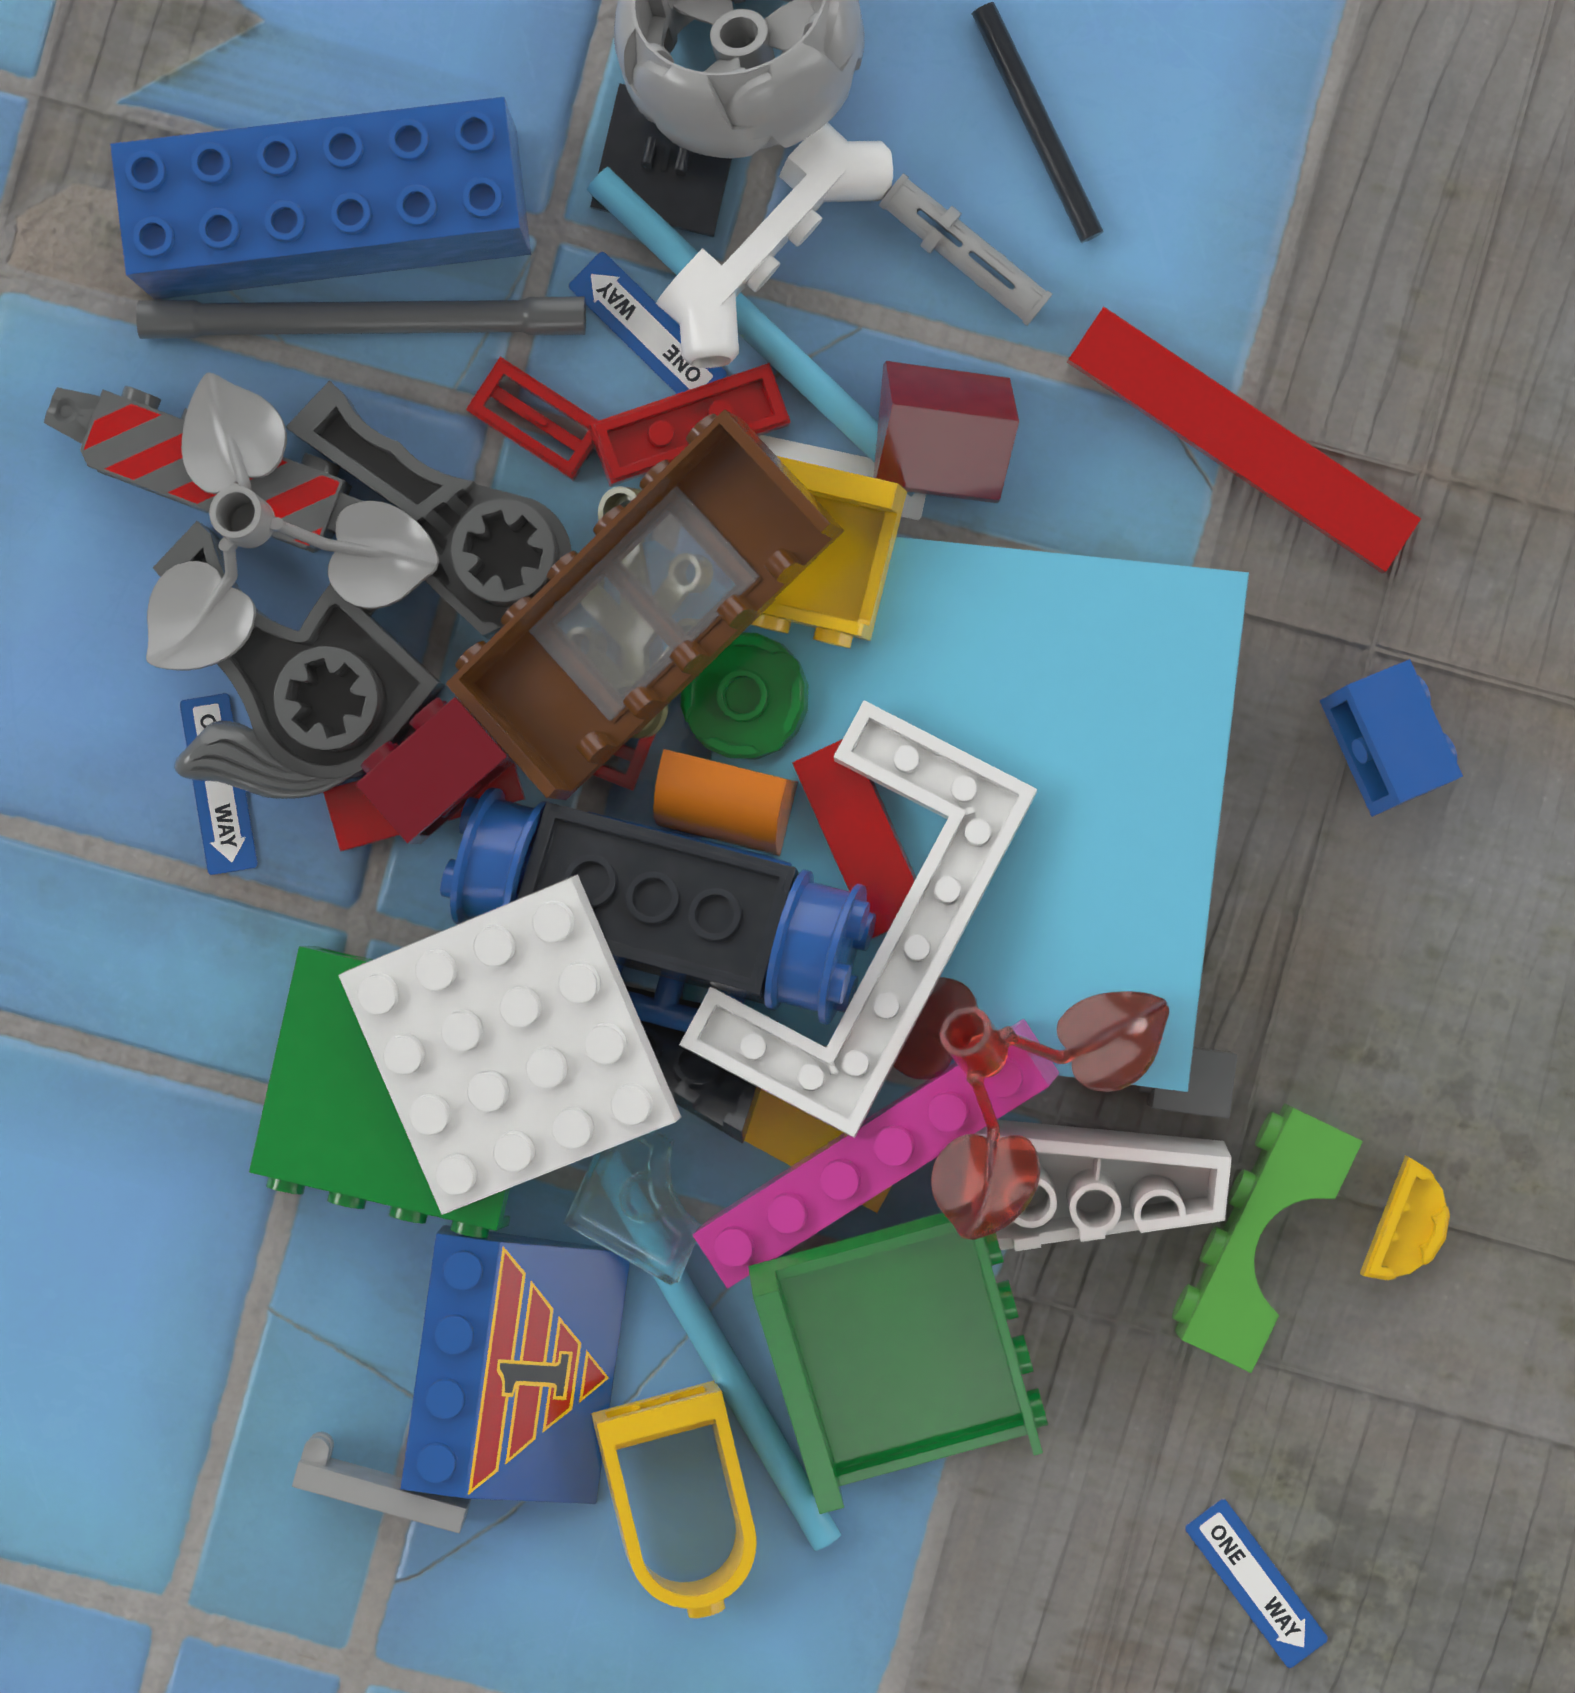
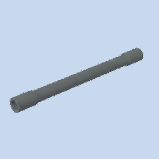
M585 296L528 297L523 300L201 303L196 300H139L136 309V324L140 339L198 338L202 335L523 332L528 335H586Z

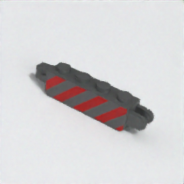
M129 386L124 387L121 396L103 389L101 395L97 396L59 387L56 388L49 408L46 411L44 423L81 443L80 451L88 467L97 470L101 474L209 514L211 502L217 494L207 493L196 485L188 475L183 463L182 434L187 408L184 409L181 418L159 411L160 398ZM304 453L301 463L283 457L278 467L268 476L249 478L251 491L271 506L275 517H279L285 522L328 539H332L334 534H336V521L340 512L349 505L362 502V500L349 496L352 486L345 480L337 477L340 466ZM273 532L271 535L272 538L312 553L321 550L282 533Z

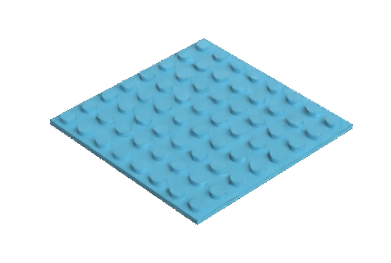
M896 537L871 641L853 637L850 649L813 640L815 628L792 622L789 634L760 628L751 624L743 631L758 633L783 644L800 662L809 685L808 711L799 732L780 751L760 759H731L712 751L711 760L797 781L798 785L780 856L705 837L701 839L790 862L792 867H795L799 873L802 870L812 871L814 882L849 891L792 762L843 739L864 700L1036 788L1037 794L899 1055L956 1062L1020 1020L1025 1019L1059 1071L1058 1076L1188 1092L1249 572ZM733 581L731 583V591L737 586ZM874 782L917 878L947 819ZM887 933L871 939L867 951L857 950L851 974L858 976L857 989ZM684 983L683 999L702 1003L709 989ZM745 1000L744 1005L824 1046H827L844 1015L843 1012L837 1011L831 1023L825 1025L819 1022L818 1012L786 1003H781L776 1010L767 1009L765 1004Z

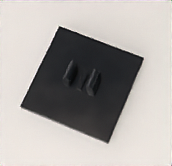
M619 83L598 174L606 167H609L672 228L714 237L732 158L702 155L673 143L657 128L654 122L648 121L633 103L626 85ZM592 197L591 209L610 213L600 202Z

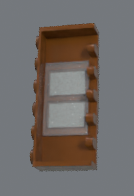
M725 409L718 416L713 413L699 421L686 437L689 445L671 462L666 459L651 468L640 481L639 486L642 491L625 508L622 505H618L602 516L593 528L596 536L579 553L571 551L561 557L547 573V578L550 581L533 598L525 596L514 603L501 618V623L504 626L487 643L480 641L467 649L455 664L459 671L445 683L546 798L567 800L634 734H638L776 600L775 598L844 532L843 528L831 517L829 512L745 421Z

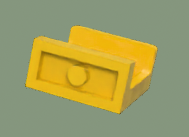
M777 456L829 512L831 517L843 528L844 532L799 574L751 625L789 634L791 622L815 628L813 640L849 649L851 648L853 637L871 641L907 491L898 483Z

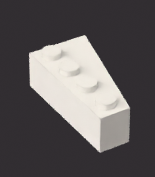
M995 1120L968 1137L961 1207L974 1204L981 1228L993 1224L1000 1249H1015V1251L1041 1248V1244L1080 1239L1081 1242L1105 1239V1235L1137 1230L1145 1233L1225 1221L1232 1157L1225 1142L1220 1140Z

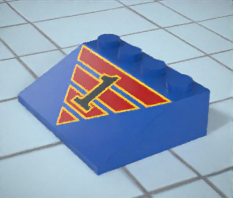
M443 1225L436 1233L400 1489L467 1499L596 1504L603 1460L591 1413L610 1408L632 1251L489 1231L488 1238H477L455 1233L450 1230L451 1226Z

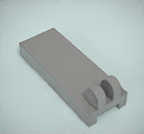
M316 1432L306 1442L301 1459L298 1462L292 1487L460 1533L466 1520L471 1499L401 1490L402 1477L331 1458L334 1441L331 1435L326 1432Z

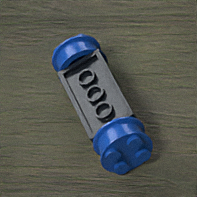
M495 787L487 789L480 799L469 797L463 807L459 823V832L463 837L457 858L448 861L440 885L441 896L450 898V912L455 924H460L578 875L615 963L618 965L706 989L712 987L724 994L765 1004L766 1008L770 1010H776L781 1003H786L818 1012L819 1022L825 1025L831 1023L837 1011L845 1013L857 991L858 976L851 974L857 950L867 951L876 922V914L869 912L870 903L866 902L867 890L865 885L856 884L851 892L814 882L813 873L809 870H802L799 873L792 866L553 804L548 801L540 802L535 808L506 801L504 792Z

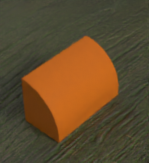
M663 749L654 792V820L661 827L780 856L798 782Z

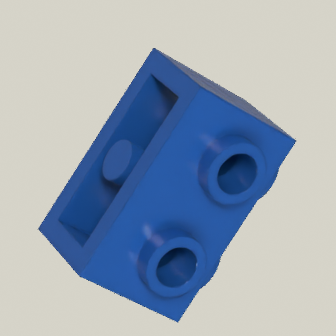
M1410 659L1350 683L1320 700V704L1371 817L1463 777L1457 764L1456 748L1451 739L1443 733L1431 706L1428 686L1417 675Z

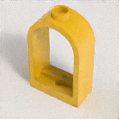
M713 1380L591 1413L624 1550L636 1578L645 1590L659 1601L674 1607L687 1609L689 1618L708 1617L723 1611L726 1608L724 1599L740 1587L752 1568L757 1542L755 1526L722 1390ZM712 1424L735 1519L736 1534L734 1545L723 1565L711 1575L692 1582L671 1581L653 1572L643 1561L616 1450Z

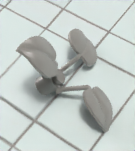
M206 373L199 382L187 409L182 434V457L186 471L192 481L205 492L217 494L211 502L209 516L214 529L224 536L219 542V548L223 551L225 574L222 578L217 569L208 563L189 561L173 566L159 578L151 593L147 610L148 649L146 660L157 668L190 671L220 663L243 647L253 630L256 608L248 595L232 588L238 577L235 550L238 546L242 548L261 546L271 537L273 532L282 533L322 550L334 552L328 564V577L332 587L345 601L365 609L388 607L399 602L437 570L439 563L435 545L425 529L410 515L393 505L379 501H362L345 507L340 512L336 521L337 540L325 538L285 522L279 517H275L271 506L251 491L249 478L268 476L280 464L287 445V432L284 421L273 405L261 396L234 385L214 373Z

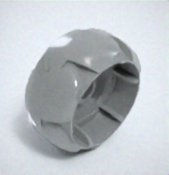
M618 0L614 22L615 51L626 88L633 103L648 121L654 122L657 128L669 140L682 148L706 156L719 158L747 157L753 155L758 150L767 149L779 144L784 148L797 144L821 129L841 109L849 95L854 71L860 69L864 52L865 32L859 0H782L789 3L778 8L765 19L759 13L752 10L733 9V1L736 4L746 0ZM694 19L713 25L710 31V40L716 62L704 72L674 64V60L670 55L677 44L678 33ZM773 48L785 52L775 58Z

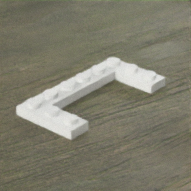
M865 700L834 755V761L947 819L830 1042L827 1047H824L710 987L679 1044L681 1047L853 1138L856 1137L1037 794L1036 788Z

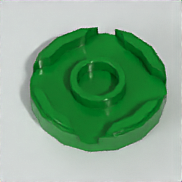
M742 632L681 691L680 707L691 731L705 748L731 759H760L780 751L799 732L808 711L809 685L800 662L783 644L758 633Z

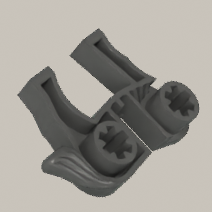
M330 380L286 426L298 438L394 506L410 515L425 529L435 545L439 563L437 570L424 581L487 639L492 638L504 626L501 623V618L505 612L525 596L533 598L550 581L547 578L550 568L561 557L572 551L570 540L563 524L546 506L531 498L477 485L474 481L453 477L425 465L410 454L400 442L390 439L368 426L360 417L350 399ZM196 521L156 563L153 569L161 577L167 570L177 564L200 561L213 566L223 578L225 565L223 551L219 548L221 539L207 526ZM235 582L234 585L232 586V588H235V589H238V590L241 591V589H240V587L238 586L237 582ZM330 583L310 611L299 631L278 624L256 608L254 627L246 643L234 655L217 663L238 692L248 713L252 729L232 721H215L207 725L176 758L174 768L184 778L220 782L266 798L295 799L314 796L332 789L346 779L365 774L366 772L360 767L363 761L390 740L393 744L398 743L412 726L409 722L432 702L445 685L372 617L377 609H365L348 603L334 590Z

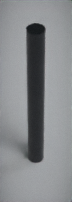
M990 2L977 8L971 14L1080 242L1084 243L1099 236L1104 232L995 3Z

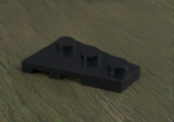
M626 986L627 991L654 997L655 992ZM685 999L679 1000V1004L697 1009L701 1005V1003ZM641 1021L675 1103L743 1144L761 1089L681 1047L679 1044L686 1032Z

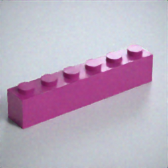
M1022 1019L866 1118L855 1138L845 1133L839 1135L710 1217L692 1235L728 1289L749 1276L748 1266L776 1259L1048 1088L1059 1074V1071L1025 1019Z

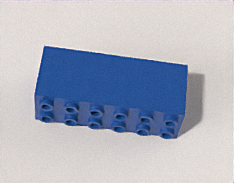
M505 97L110 144L126 276L154 300L532 255L517 129Z

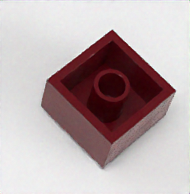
M439 697L430 702L409 722L416 730L400 745L398 743L393 744L390 740L387 741L360 765L367 774L355 785L407 844H422L461 810L469 797L477 796L514 763L511 757L456 697L448 703L445 700L442 701Z

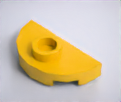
M1406 1155L1361 1268L1360 1274L1362 1276L1392 1280L1398 1276L1411 1274L1422 1265H1427L1433 1261L1446 1240L1450 1212L1448 1206H1446L1443 1189L1428 1168Z

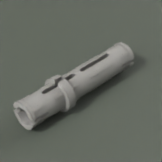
M902 174L880 202L879 206L882 209L889 211L923 240L920 246L930 254L935 249L972 279L975 284L1021 318L1025 325H1029L1053 295L1050 291L1044 290L1031 277L1008 260L1005 255L997 251L960 221L959 217L962 213L955 207L951 206L947 210L911 182L907 175ZM923 211L963 245L957 247L941 232L920 217L917 212ZM969 254H976L1013 284L1015 288L1009 289L973 260Z

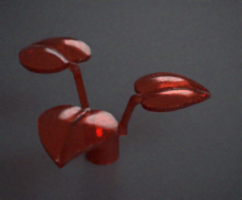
M939 978L893 1067L906 1077L928 1080L941 1075L953 1059L967 1075L966 1080L974 1091L987 1127V1138L979 1134H966L954 1139L939 1153L934 1163L931 1177L932 1192L938 1207L954 1225L958 1234L963 1239L975 1240L998 1232L1012 1223L1031 1202L1040 1180V1161L1033 1143L1021 1135H1010L1000 1138V1126L984 1085L985 1078L996 1075L1004 1067L1008 1057V1047H1017L1057 1064H1066L1072 1061V1072L1075 1078L1088 1089L1104 1092L1120 1090L1138 1081L1155 1060L1170 1012L1165 999L1152 994L1134 991L1108 992L1087 997L1070 1007L1059 1019L1057 1036L1065 1049L1055 1050L1016 1034L1010 1026L998 1030L986 1013L979 1009L976 997L967 986L954 979Z

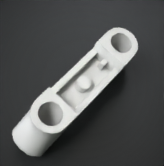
M827 122L821 129L804 139L788 156L779 177L793 190L729 259L721 265L702 248L673 279L656 304L680 324L682 358L687 363L696 368H716L729 365L739 354L736 297L746 286L757 292L768 281L781 264L774 256L789 240L798 247L808 238L823 219L816 211L824 202L880 201L884 198L892 186L893 163L891 150L882 141H847Z

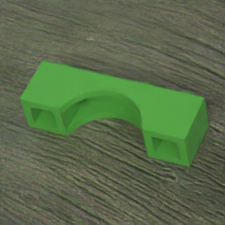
M1285 1103L1279 1115L1272 1111L1267 1115L1255 1140V1146L1262 1149L1251 1172L1245 1169L1241 1170L1230 1190L1227 1203L1234 1206L1224 1229L1215 1226L1203 1246L1199 1260L1207 1265L1196 1287L1187 1284L1174 1307L1172 1319L1179 1322L1175 1332L1181 1340L1252 1373L1279 1317L1278 1313L1263 1296L1255 1275L1254 1259L1260 1235L1269 1221L1289 1205L1308 1199H1335L1363 1142L1362 1140Z

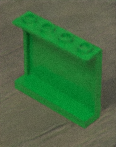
M299 946L249 1173L268 1177L266 1187L280 1192L303 1195L305 1186L329 1191L327 1201L339 1206L365 1209L366 1201L390 1206V1217L407 1222L425 1224L428 1215L452 1220L450 1230L466 1236L488 1238L489 1230L498 1231L509 1226L511 1216L504 1214L510 1188L443 1215L441 1214L338 976L373 959L317 946Z
M974 1204L748 1266L753 1299L819 1514L844 1508L841 1486L1021 1436L1028 1435L1034 1456L1043 1453L1037 1428L1048 1426L1039 1389L1035 1388L1026 1391L1022 1375L1034 1372L1024 1334L1011 1337L1007 1324L1008 1320L1019 1318L1009 1280L996 1283L992 1269L993 1265L1004 1263L994 1225L981 1228Z

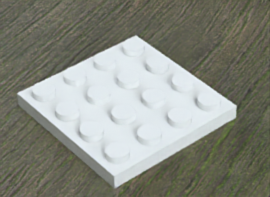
M578 875L338 975L442 1215L675 1123L681 1118Z

